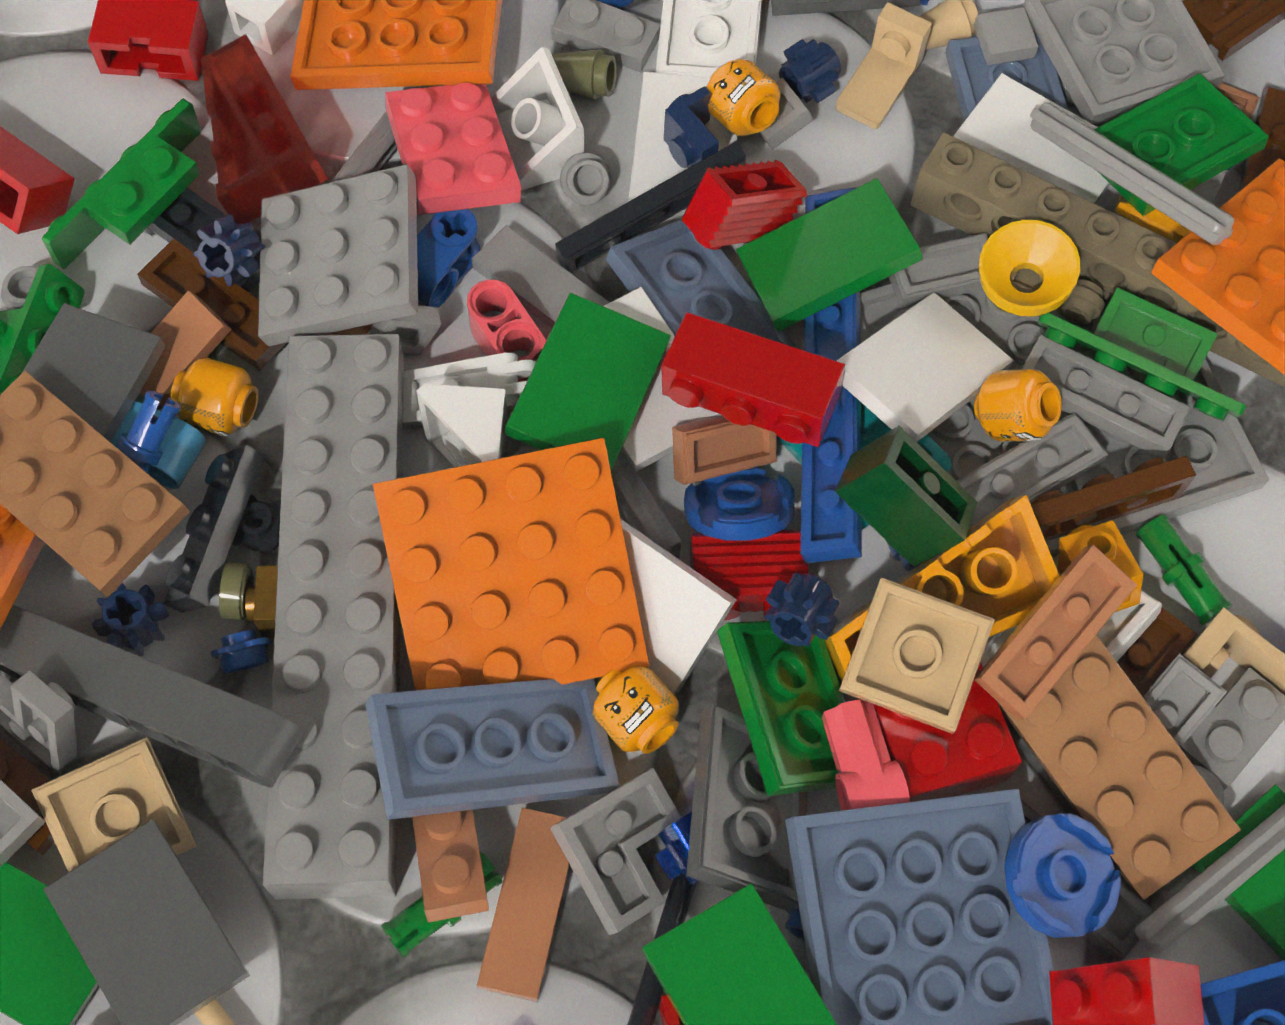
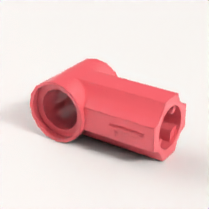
M858 699L840 703L838 706L824 711L822 721L838 772L835 777V784L841 811L910 802L905 776L899 763L896 760L891 761L874 705Z

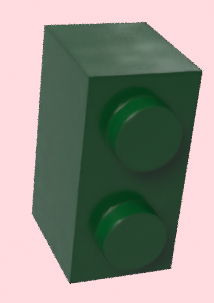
M900 425L851 454L835 490L852 510L856 511L913 567L965 541L978 503Z

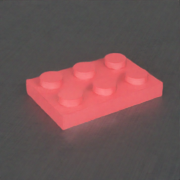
M459 83L457 85L385 92V108L402 165L408 164L416 175L417 215L521 202L522 187L486 84Z

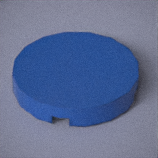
M758 467L702 480L696 486L690 483L685 489L684 517L693 529L705 536L725 541H749L769 537L785 529L794 519L795 489L786 478L778 474L777 481L767 478L766 470Z
M1074 814L1045 815L1023 825L1009 844L1004 864L1007 891L1017 913L1034 930L1053 938L1079 937L1104 926L1117 907L1121 888L1119 869L1114 870L1110 854H1114V851L1108 839L1091 822Z

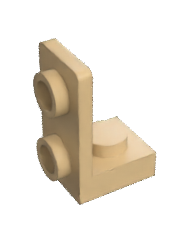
M887 2L878 16L872 47L838 97L835 109L873 129H878L921 64L932 23Z
M1224 607L1182 655L1210 678L1229 657L1245 670L1249 667L1285 695V651H1280L1263 638L1256 626L1248 619L1239 615H1233Z

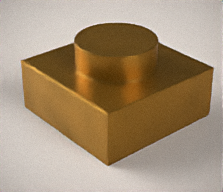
M256 566L255 586H248L245 594L246 617L248 621H254L262 637L274 639L278 566Z

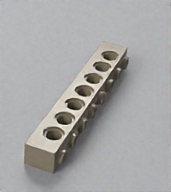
M945 132L942 133L920 169L910 206L970 235L986 232L988 238L1000 227L1015 221L1039 220L1050 223L1064 231L1072 239L1080 257V275L1078 280H1087L1098 285L1104 292L1102 299L1110 302L1118 287L1218 333L1209 351L1285 387L1284 374L1151 274L1157 260L1177 244L1176 242Z

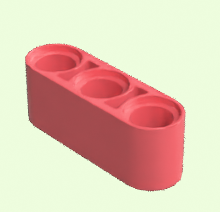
M485 280L473 286L467 295L470 330L485 356L525 350L530 352V354L518 358V361L533 360L537 362L547 340L513 290L506 283L499 280ZM491 310L502 312L500 315L495 317H487L483 315L485 312ZM528 378L518 379V382L527 381Z

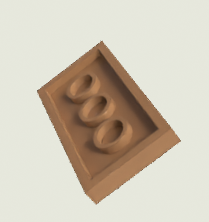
M26 371L0 394V504L106 597H109L190 511L180 500Z
M1095 635L1027 719L1017 720L998 702L1004 715L1077 815L1091 822L1108 839L1114 851V854H1110L1113 864L1119 869L1121 875L1140 899L1145 900L1241 830L1097 635Z

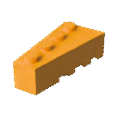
M1022 495L1009 499L972 526L967 532L965 541L921 563L895 583L995 619L990 637L1019 625L1060 576L1027 495ZM872 600L836 625L828 639L824 640L841 683Z

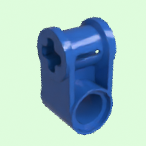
M469 209L435 213L432 219L417 234L418 301L425 306L439 308L446 302L457 284L473 268L472 258L480 251V245L476 238L478 223L475 215Z

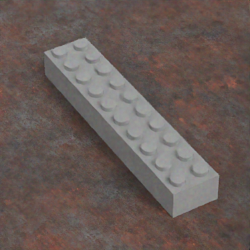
M399 334L289 336L271 710L298 725L304 733L272 788L267 787L263 886L275 900L396 896L397 819L387 820L365 703L372 694L400 692L401 619L373 489L374 483L403 478L404 424L402 423L405 360Z

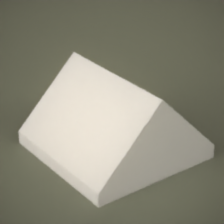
M541 47L491 97L522 187L521 190L560 179V172L564 163L571 156L584 152V128L550 50Z
M424 384L416 390L425 438L452 468L509 457L510 437L504 435L508 422L505 389Z

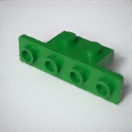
M183 98L171 110L162 113L155 125L136 144L129 146L121 155L120 160L101 179L95 180L88 186L82 198L64 215L57 217L51 223L48 231L43 235L42 241L56 265L62 269L67 268L105 229L131 245L200 175L197 163L182 153L201 133L192 103Z
M43 264L38 267L22 308L0 311V394L21 375L63 304L65 303L77 308L81 305L85 294L84 289L52 264Z
M1118 287L1094 333H1090L1050 313L1041 315L1038 320V325L1047 329L1043 336L1071 350L1074 349L1076 343L1096 352L1093 358L1094 361L1123 374L1126 366L1146 375L1142 384L1173 398L1176 390L1196 398L1197 401L1193 408L1212 418L1224 422L1227 414L1234 417L1242 416L1247 405L1194 381L1218 333Z

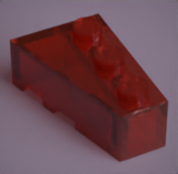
M247 34L201 58L207 114L211 118L213 141H210L211 151L217 168L218 184H215L217 199L225 211L232 215L234 221L247 224L260 217L262 213V199L315 187L328 179Z

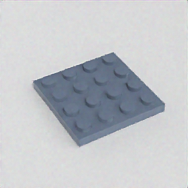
M1019 789L795 816L785 819L810 979L837 1025H1053L1049 971L1054 970L1047 935L1034 930L1017 913L1006 887L1004 864L1009 844L1020 828L1025 825Z

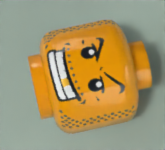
M740 58L729 61L716 69L711 75L706 86L712 93L708 105L709 113L733 134L748 136L767 129L775 121L779 111V87L770 76L752 61Z
M201 358L196 360L187 371H179L172 384L171 399L181 405V410L178 413L180 420L194 428L220 436H228L235 433L239 427H247L257 408L258 388L252 385L249 373L241 367L214 359Z
M1034 369L1003 370L992 373L983 382L974 402L975 415L980 421L982 428L988 436L996 441L1041 440L1050 432L1052 426L1058 422L1062 410L1061 395L1057 386L1043 372Z
M636 666L622 673L611 670L597 684L596 690L599 695L594 702L592 713L597 722L622 751L636 752L641 750L643 754H649L664 745L678 729L679 723L676 720L679 712L678 700L650 668Z

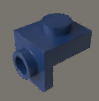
M706 86L690 95L683 94L677 97L665 109L663 140L668 144L673 159L682 168H690L719 150V141L705 126L710 121L708 105L712 93Z

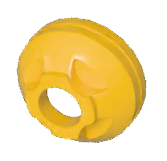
M1020 220L1000 227L985 242L979 257V278L987 297L997 307L1018 316L1033 317L1047 314L1057 309L1069 298L1076 287L1080 275V257L1072 239L1058 227L1039 220ZM1030 269L1041 277L1042 285L1034 292L1023 293L1012 286L1010 277L1018 270Z

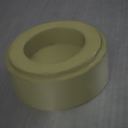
M226 563L219 592V612L221 618L244 620L246 618V589L248 586H254L253 569L250 567V564Z

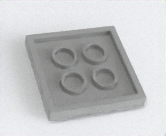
M1025 0L1023 7H1025L1030 24L1082 118L1093 125L1113 120L1198 73L1216 88L1226 76L1181 0Z
M408 164L262 199L261 243L265 244V248L260 250L258 337L265 344L273 346L289 342V336H319L418 314L416 175Z

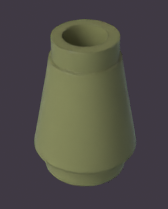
M602 49L551 54L567 91L593 100H598L601 96L609 97L613 93L617 74L614 56L605 55Z

